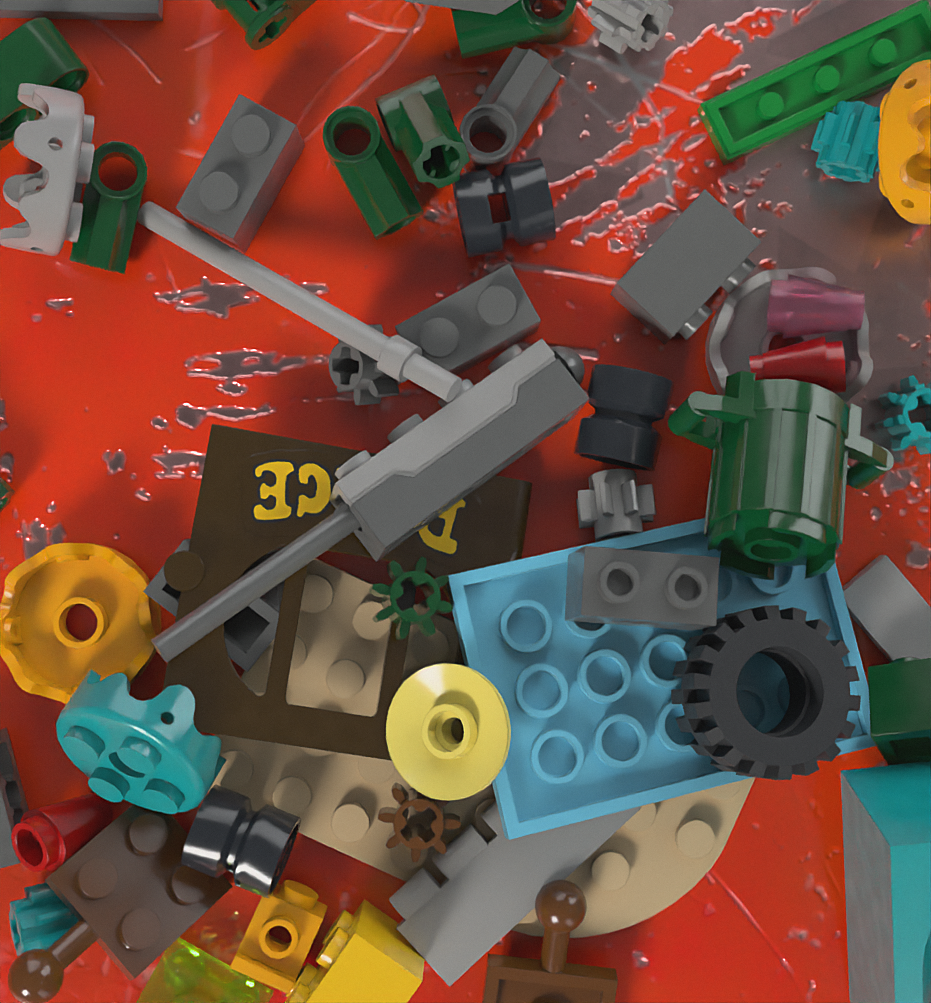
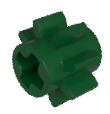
M420 557L415 562L412 571L405 573L400 564L393 560L387 565V573L392 582L389 585L373 584L369 589V592L374 596L382 597L383 609L375 614L372 618L373 621L381 622L389 618L396 623L395 635L397 640L405 639L409 633L410 626L418 624L419 629L425 636L433 635L436 631L430 617L434 613L444 614L453 610V606L450 603L440 600L439 588L444 586L450 578L448 575H443L433 579L429 574L425 573L427 564L424 557ZM400 583H404L408 590H414L419 587L423 591L425 599L418 603L420 616L413 608L402 611L398 607L396 599L404 593Z

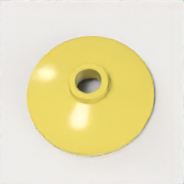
M450 663L427 666L411 675L400 686L391 702L386 721L388 751L398 773L419 793L430 798L447 801L470 797L489 786L505 764L511 741V725L507 707L497 688L478 671L464 665ZM456 718L461 720L464 728V737L461 742L456 741L451 733V726Z

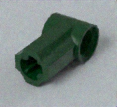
M519 0L497 15L451 8L462 59L531 42L548 45L564 40L572 31L575 23L577 0H559L563 3L565 10L553 19L538 17L532 11L531 7L537 0Z
M434 74L375 98L377 109L393 148L396 152L401 150L404 152L419 182L427 181L433 183L439 189L459 180L460 172L464 165L470 161L466 145L457 127L454 125L443 90Z
M346 106L334 111L327 118L323 126V142L330 162L340 174L375 239L378 240L392 235L410 225L415 219L423 215L424 211L381 136L377 120L369 111L357 106ZM360 129L371 138L365 151L352 156L346 155L336 148L340 135L345 131Z
M111 141L102 144L94 151L89 183L85 186L82 200L83 211L77 243L73 242L70 261L125 274L143 191L147 182L146 162L143 155L135 147L125 142ZM122 157L130 161L135 167L137 178L129 189L114 191L107 188L101 182L99 170L107 159Z

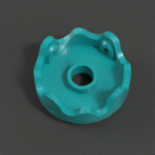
M92 669L89 670L60 712L56 722V732L63 751L73 764L89 778L88 785L91 790L111 802L126 800L137 806L166 814L187 812L198 807L227 759L219 755L222 743L218 736L202 735L196 730L193 721L195 698L192 692L187 687L177 684L168 686L153 699L146 701L136 700L129 695L130 682L125 674L115 673L100 681L101 676ZM161 718H165L168 725L164 724Z

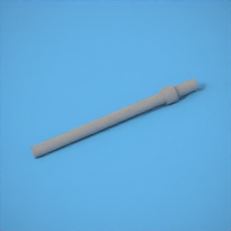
M151 201L146 202L140 208L137 219L141 225L377 361V368L401 383L409 379L447 402L453 400L457 395L462 379L422 356V349L399 335L389 338Z

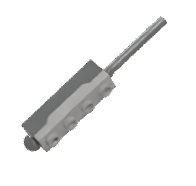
M543 338L524 351L518 344L513 345L490 363L488 369L492 374L476 385H473L469 379L463 380L457 395L450 402L440 398L438 403L442 409L423 421L419 414H415L397 426L387 436L391 444L373 457L370 456L367 450L353 456L335 472L339 481L335 483L329 501L336 508L335 512L151 639L158 653L166 662L170 661L352 532L355 533L376 562L567 424L578 414L590 399L580 387L585 374L584 363L580 355L573 349L564 346L550 348Z

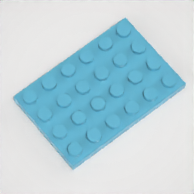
M705 518L448 575L450 579L446 586L450 604L453 606L452 612L464 664L484 675L497 688L505 702L510 718L511 741L508 756L500 773L492 781L505 838L511 840L753 778L736 775V772L722 771L711 765L712 758L710 756L698 755L689 744L695 737L691 732H681L675 719L685 715L682 704H672L671 690L681 689L682 678L673 676L676 661L687 660L689 654L682 648L690 637L702 635V629L690 631L565 621L569 554L584 546L719 557L720 564L721 551L718 552L715 549L708 551L707 549L708 538L704 537ZM836 563L827 572L806 579L805 565L775 567L774 580L743 576L719 565L717 619L725 617V614L761 606L779 605V610L794 607L807 612L805 621L821 619L830 626L831 630L826 636L828 641L843 640L850 652L841 659L845 667L856 666L860 680L849 682L850 695L861 696L860 711H848L846 720L856 725L851 738H836L834 741L841 750L838 755L876 746L871 738L869 687ZM755 653L744 664L739 674L736 690L737 700L743 716L750 725L761 733H767L780 723L787 711L790 699L789 685L783 670L773 659L765 654Z

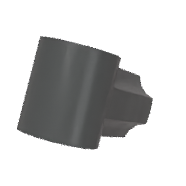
M516 46L513 48L476 107L472 108L463 117L459 134L466 145L470 161L463 167L466 172L486 168L493 176L501 175L504 165L510 163L516 147L560 80V74L553 69L549 60L531 49L525 50ZM480 132H489L495 134L501 140L503 146L493 153H484L477 150L472 145L470 139Z

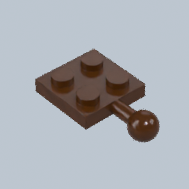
M133 804L45 880L78 919V922L48 949H31L19 955L9 969V990L14 998L21 1003H47L60 991L64 981V970L95 941L129 980H133L233 886L223 874L215 878L181 864L188 834L171 814L153 811Z
M554 880L544 885L536 896V916L545 927L540 960L488 954L482 1003H615L618 983L616 969L566 963L570 931L576 929L582 923L587 911L584 893L575 883L568 880Z

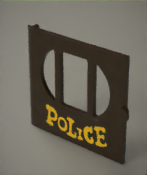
M212 424L189 550L173 553L168 557L164 565V576L167 583L173 589L181 591L175 623L241 578L244 572L258 559L271 551L287 546L333 514L336 508L329 501L335 483L339 481L335 472L345 462L362 451ZM368 452L371 457L376 455V453ZM495 475L380 560L390 562L395 560L400 564L405 573L412 571L415 562L420 557H424L427 564L425 572L433 579H436L443 575L457 574L522 559L532 483ZM354 532L326 550L373 558ZM308 564L284 581L266 691L263 695H256L242 681L234 669L225 644L224 623L167 663L163 690L168 686L179 684L187 687L192 692L195 698L193 721L198 732L392 761L386 740V721L391 702L402 684L409 633L403 640L396 639L395 631L397 624L390 620L377 707L373 716L292 705L286 702L285 696ZM400 583L404 593L396 599L398 607L404 611L414 607L416 589L408 590L404 583ZM445 584L441 588L443 589L444 593L446 594L450 602L447 586ZM458 638L454 664L465 666ZM161 718V721L164 724L168 725L167 720L165 718ZM456 718L452 723L451 733L458 742L463 740L464 728L461 720Z

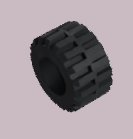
M771 605L725 614V617L717 619L716 626L703 628L702 635L690 637L682 648L689 656L687 660L676 661L673 676L682 678L681 689L671 690L672 704H682L685 715L675 719L681 732H691L695 737L689 744L698 755L710 756L712 758L710 764L722 771L736 772V775L772 780L792 779V774L807 776L819 770L817 760L832 761L841 752L834 742L836 738H851L856 725L846 719L848 711H860L861 696L850 695L849 682L860 681L856 666H844L841 658L850 651L842 639L831 641L826 639L831 630L830 626L821 619L805 621L806 611L794 607L779 610V605ZM757 652L770 657L781 667L787 678L790 692L789 705L783 719L775 728L767 733L759 732L745 719L740 710L736 692L741 669L748 659Z

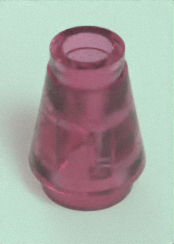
M787 274V280L771 279L766 331L782 332V339L841 332L848 329L861 330L865 302L864 290H851L848 287Z

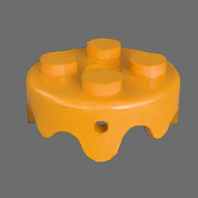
M931 59L916 62L909 66L898 77L890 92L884 95L880 105L878 134L879 187L881 193L888 198L899 216L910 223L931 225Z
M94 543L53 544L45 547V549L16 566L5 579V589L0 604V656L10 669L17 685L28 693L65 703V705L91 669L101 676L100 681L112 674L123 673L127 676L131 685L146 670L155 655L156 648L152 644L151 639L161 633L160 605L143 592L150 583L146 573L132 559L117 550ZM77 604H84L90 607L97 617L96 631L88 640L76 639L69 633L66 627L67 614Z

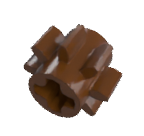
M394 783L391 791L394 799L398 802L397 808L384 807L379 810L378 820L384 823H393L394 830L387 838L386 847L388 849L394 848L401 842L406 847L411 848L412 862L416 863L421 856V850L434 846L438 852L444 855L447 852V842L442 835L443 828H460V816L454 813H445L444 806L450 800L430 798L415 789L406 791L401 784ZM413 806L418 812L425 811L428 807L433 810L431 828L427 830L420 823L412 828L406 825L409 814L408 807Z

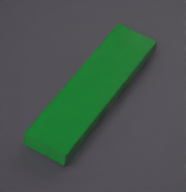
M920 0L701 103L697 111L723 165L824 119L826 112L832 113L834 106H837V103L840 101H862L892 87L901 73L916 62L931 59V6L928 0Z

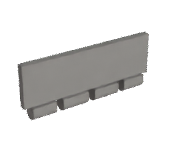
M495 800L480 814L496 833L491 839L487 840L470 823L447 844V852L444 855L439 852L432 858L436 866L447 877L441 885L427 869L422 867L389 898L390 903L404 918L397 925V930L450 987L535 908L536 896L544 885L554 880H565L635 815L641 807L509 840L504 836L497 801Z

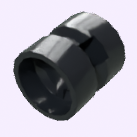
M540 157L505 164L501 175L493 176L486 168L460 173L459 180L452 183L459 224L468 258L502 251L506 240L514 239L521 247L555 240L556 225L552 198L545 168ZM502 194L507 221L493 224L488 197Z
M595 364L592 368L587 395L590 398L588 403L596 410L595 414L581 418L573 453L616 466L643 471H655L662 435L651 425L653 422L664 419L665 412H668L674 382L665 377L633 368Z
M215 784L204 798L190 828L181 864L215 878L220 877L226 871H230L234 875L235 886L269 899L290 857L300 828L301 818L268 804L257 812L253 811L249 797Z

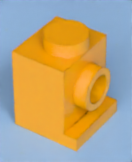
M284 880L282 885L277 884L269 899L262 896L230 968L290 995L328 906L318 902L319 895L306 885L292 880ZM274 926L287 928L292 937L291 942L286 943L269 935V929Z

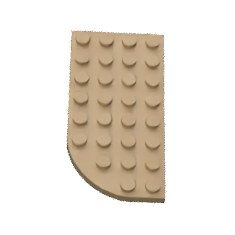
M317 558L309 562L307 567L285 696L286 702L292 705L371 717L375 714L390 619L387 618L381 622L373 621L372 618L383 609L382 597L374 596L369 592L370 586L373 585L372 583ZM414 603L413 609L420 616L421 613L418 609V604ZM434 613L430 619L435 625L436 633L428 637L421 632L418 624L410 626L402 684L411 675L427 666L443 663L454 664L458 645L455 621ZM274 639L248 672L245 670L241 677L242 681L258 696L263 695L266 691ZM215 734V736L221 739L222 743L219 755L227 760L211 788L217 784L249 797L252 810L256 812L268 804L301 818L299 833L406 882L422 867L427 869L440 885L447 879L432 860L439 853L434 846L422 849L417 863L412 862L411 848L406 847L401 842L394 848L388 849L386 847L387 838L394 830L393 823H384L378 820L379 810L384 807L397 808L398 802L394 799L391 791L394 783L401 784L406 791L414 789L401 777L392 761ZM756 777L640 806L641 809L565 879L575 883L582 890L587 902L585 918L576 929L570 931V938L606 934L630 927L656 915L691 890L712 868L722 853ZM492 783L475 795L463 799L450 800L444 806L445 813H454L460 816V828H443L442 835L445 837L447 844L470 823L487 840L496 834L480 815L496 800ZM413 806L408 807L409 814L406 824L408 827L412 828L420 823L427 830L431 828L433 812L431 808L428 807L425 811L418 812ZM534 908L511 930L531 936L543 937L545 927L538 920Z

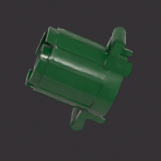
M742 370L726 377L724 395L706 394L701 391L693 392L670 415L668 426L674 434L683 436L694 443L713 450L704 526V537L708 538V551L713 549L718 552L721 551L719 565L743 576L774 580L775 567L805 565V579L827 572L836 562V551L839 545L843 543L846 485L859 490L864 489L889 471L894 464L893 456L886 448L880 447L873 441L860 436L862 408L850 403L849 409L848 405L836 393L816 384L791 379H762L755 381L756 373ZM848 458L857 460V462L849 466Z

